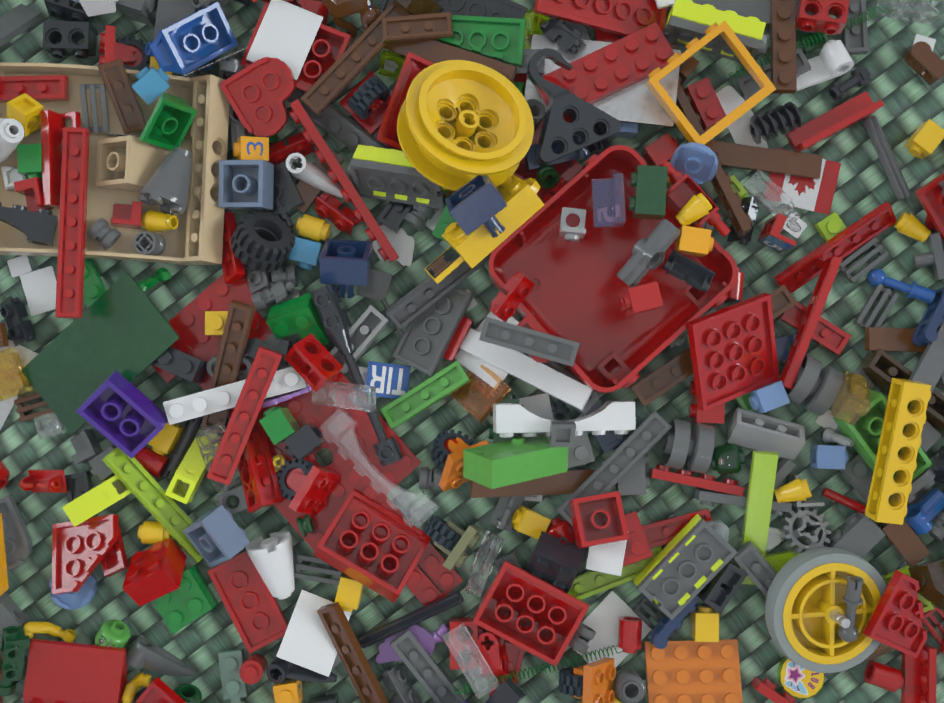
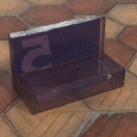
M623 173L613 174L611 178L592 179L594 228L623 226L626 222Z

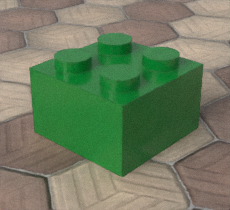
M196 565L183 572L178 589L152 601L172 634L219 604Z

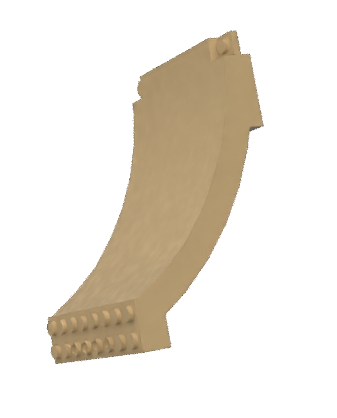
M0 62V76L66 75L69 78L68 101H40L39 103L43 105V111L51 110L60 114L73 111L79 112L81 128H83L79 84H104L98 66ZM126 69L131 84L138 80L135 75L140 71ZM211 74L192 78L168 75L170 79L167 82L170 84V87L165 92L182 98L198 112L179 148L185 149L192 154L188 207L183 215L174 213L178 218V227L176 229L154 232L162 235L166 241L164 252L158 256L140 254L134 248L135 236L139 232L147 231L142 225L141 230L112 227L111 218L115 203L132 205V201L141 202L139 201V193L142 187L172 150L143 142L139 139L140 137L131 136H141L143 130L127 134L128 136H106L110 133L124 134L106 89L110 132H90L85 258L188 266L222 264L224 208L218 207L219 160H227L230 106L227 97L219 86L221 82L225 81L224 79ZM86 89L90 127H93L90 89ZM96 89L99 127H103L100 89ZM134 90L145 120L148 122L161 95L148 105ZM0 102V118H6L7 102ZM72 119L65 120L66 127H72ZM41 128L23 137L18 145L41 143ZM16 147L10 157L0 163V202L3 207L12 208V205L27 207L25 195L15 192V190H5L1 167L4 166L18 169ZM142 203V215L151 209L160 211L161 207L155 204L147 205ZM53 208L49 210L58 218L54 247L28 243L25 234L0 221V255L58 257L60 209ZM100 218L108 222V228H116L121 232L119 239L107 251L100 246L98 239L92 240L87 236L89 229Z

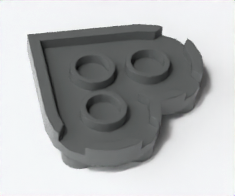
M13 495L0 499L7 570L20 567L33 554L31 537Z

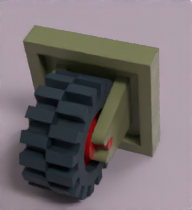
M437 515L432 516L423 530L427 536L435 541L433 543L435 546L449 555L443 564L449 570L462 566L469 556L466 553L469 547L471 549L475 547L482 537L479 534L481 528L476 524L469 525L467 530H465L453 521L449 520L446 522Z

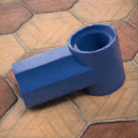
M933 488L918 504L907 506V514L904 520L916 535H923L932 529V520L944 509V494L940 490Z

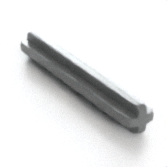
M868 117L863 121V124L897 199L901 201L909 198L911 192L877 117Z

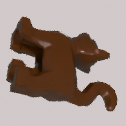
M321 0L328 8L335 24L342 29L348 30L347 34L351 35L352 40L357 36V28L351 22L342 18L360 13L365 31L383 13V10L373 4L371 0Z

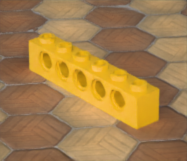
M892 378L865 515L876 522L903 525L904 517L907 514L908 497L912 491L913 473L917 467L916 458L918 448H920L922 442L921 434L923 425L926 422L927 405L931 398V385L914 380Z

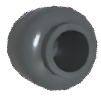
M623 670L616 675L614 690L622 702L638 703L644 697L646 686L637 672Z

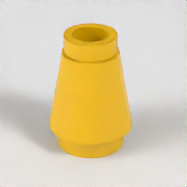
M699 193L697 196H692L675 218L682 226H687L708 215L709 210L713 207L706 197Z
M151 209L143 213L141 224L145 230L154 233L176 229L178 227V218L175 215Z
M907 212L902 213L893 226L897 229L898 233L922 243L931 233L912 213L908 214Z
M798 478L778 489H774L778 503L807 501V498L812 497L806 478L802 480Z

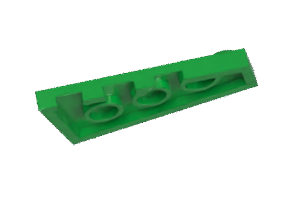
M451 15L453 38L433 39L522 68L526 19Z

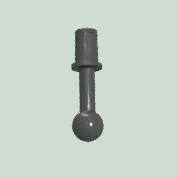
M853 576L847 577L846 594L842 598L847 604L845 617L850 620L848 628L840 626L838 630L839 637L845 642H854L858 638L855 617L857 606L863 603L861 592L864 581L858 576H855L854 581Z

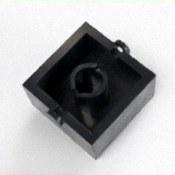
M542 531L526 571L568 593L579 571L586 549H578L576 545L569 543L566 537L557 538Z

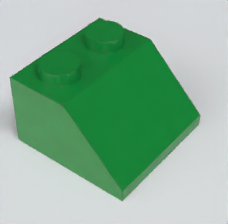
M164 92L139 139L173 151L174 147L180 146L198 111L182 98Z

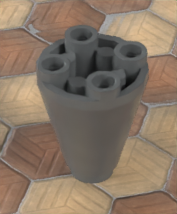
M174 147L173 151L168 153L142 187L139 193V201L147 205L155 204L161 207L160 211L163 213L183 215L188 207L192 154L185 149Z

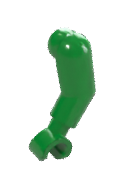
M162 267L155 272L154 276L151 275L137 284L145 293L159 281L169 280L172 277L169 271Z

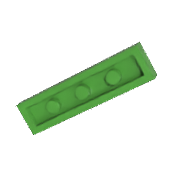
M457 360L380 410L390 427L396 429L471 380Z

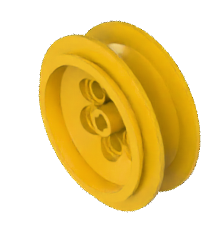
M448 60L425 68L412 81L406 95V100L398 114L397 135L406 158L419 173L443 188L457 191L477 175H488L496 187L501 186L507 181L509 176L512 177L532 144L534 122L530 107L524 96L505 76L492 68L476 62Z

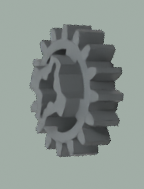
M794 507L791 513L786 512V517L781 519V522L785 525L779 528V531L785 533L781 540L789 542L786 548L793 547V554L795 555L811 549L825 547V544L830 543V540L826 538V535L832 534L830 530H826V526L830 523L823 522L824 514H816L817 508L809 510V507ZM804 529H805V530L810 529V531H808V532H806V533H805V532H804V533H800V531H802V530H804Z

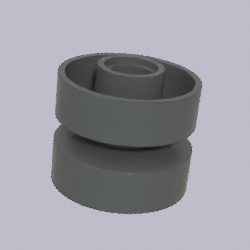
M805 355L792 389H785L789 401L797 405L804 401V408L821 416L835 401L842 387L844 374L830 366H826L821 370L822 363Z
M673 418L670 421L672 428L665 434L663 442L664 466L681 469L686 461L688 471L705 474L710 466L714 451V427L696 423L691 431L689 421Z

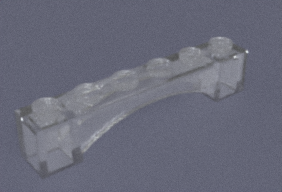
M339 408L319 427L323 431L321 435L330 444L334 442L339 447L337 452L345 460L350 458L355 464L353 468L362 477L366 475L372 481L370 486L377 493L383 492L388 497L386 502L395 511L399 509L404 514L402 518L410 527L415 525L419 528L439 506L423 490L417 493L404 489L383 476L367 458L359 443L355 429L358 423L343 408Z

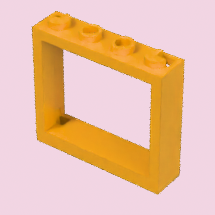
M723 21L720 25L716 22L704 31L706 36L700 40L696 37L685 46L688 50L681 55L677 52L667 60L668 65L662 70L660 67L653 70L648 75L650 79L645 84L689 143L705 145L776 90L775 86L726 21ZM718 35H721L761 89L700 136L659 81Z

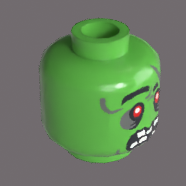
M107 620L95 636V645L124 648L130 638L129 627L120 620Z

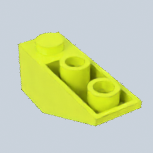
M200 429L176 470L165 495L184 504L193 501L220 444L221 438Z
M114 475L62 508L75 527L129 495L131 491Z

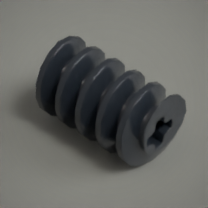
M787 102L784 106L779 105L776 109L771 108L767 112L764 111L759 115L751 116L749 129L754 142L757 145L760 144L761 136L764 141H768L769 133L773 138L778 137V131L784 135L786 134V127L790 132L794 131V123L797 127L801 128V114L794 103Z

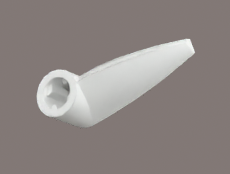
M292 153L287 157L286 167L294 177L317 189L343 198L340 193L343 190L338 183L334 184L326 173L307 161L302 154ZM301 161L302 167L294 170L293 163Z

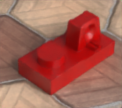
M119 525V538L101 561L104 576L106 577L113 576L129 568Z

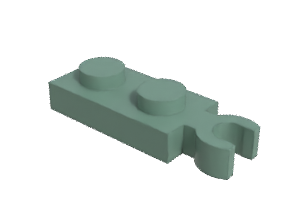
M243 648L220 651L218 658L223 700L230 699L231 703H246L242 697L248 696L247 683L241 680L239 675L240 667L245 662Z

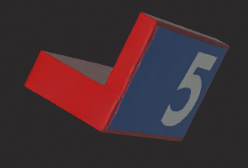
M780 213L765 222L757 242L781 253L794 247L797 243L780 234L787 219V216Z

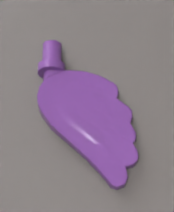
M309 385L306 388L266 398L261 409L308 393L313 389Z
M444 623L433 633L417 624L409 628L430 655L435 650L436 644L438 642L442 643L443 637L450 630ZM403 631L386 638L385 642L378 646L380 653L376 656L377 663L402 661L390 646V642Z

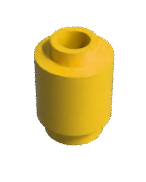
M305 214L303 218H298L296 230H298L299 236L317 242H326L331 231V224H328L326 220Z
M144 521L143 525H140L137 535L138 539H141L142 544L154 545L169 538L174 539L158 521Z

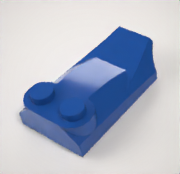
M213 2L209 6L198 9L196 12L160 30L150 45V49L159 67L164 72L185 75L238 46V43L219 3Z

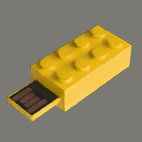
M513 174L501 186L497 187L507 204L504 209L495 215L502 226L505 227L501 234L494 227L499 236L492 238L483 224L469 235L465 234L457 222L447 226L441 236L450 247L424 269L438 284L463 261L471 268H474L540 210L544 204L537 196L540 186L536 179L528 178L523 181Z

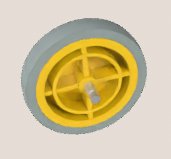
M821 547L805 551L788 561L777 573L769 587L765 602V620L769 634L779 650L787 658L807 670L818 673H836L848 670L867 659L880 644V642L863 634V631L887 586L881 575L871 564L852 552L834 547ZM848 576H853V581L855 576L861 577L864 580L861 592L863 603L857 606L855 617L858 638L854 642H845L838 634L840 626L843 628L850 626V620L845 617L847 604L842 600L843 595L846 594Z

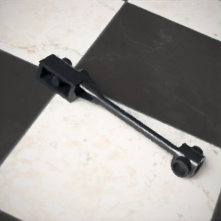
M329 284L310 292L327 337H330L340 354L344 357L379 442L373 444L381 466H387L402 459L400 446L395 436L387 438L352 354L353 349L348 330L352 325L335 284Z

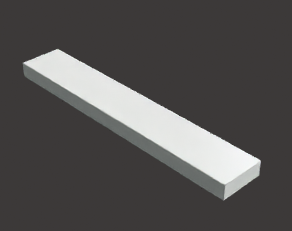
M470 328L460 346L461 350L581 411L583 410L593 391L592 389L542 363L535 362L532 358L516 350L479 340L481 333Z

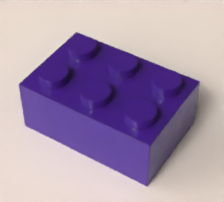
M116 370L84 400L76 411L131 459L165 427L168 421L166 413Z

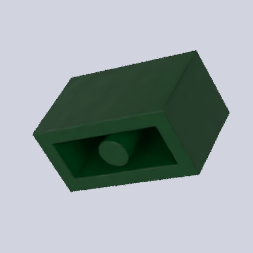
M638 165L635 172H631L630 187H634V195L629 198V211H633L632 218L662 220L665 216L668 167Z

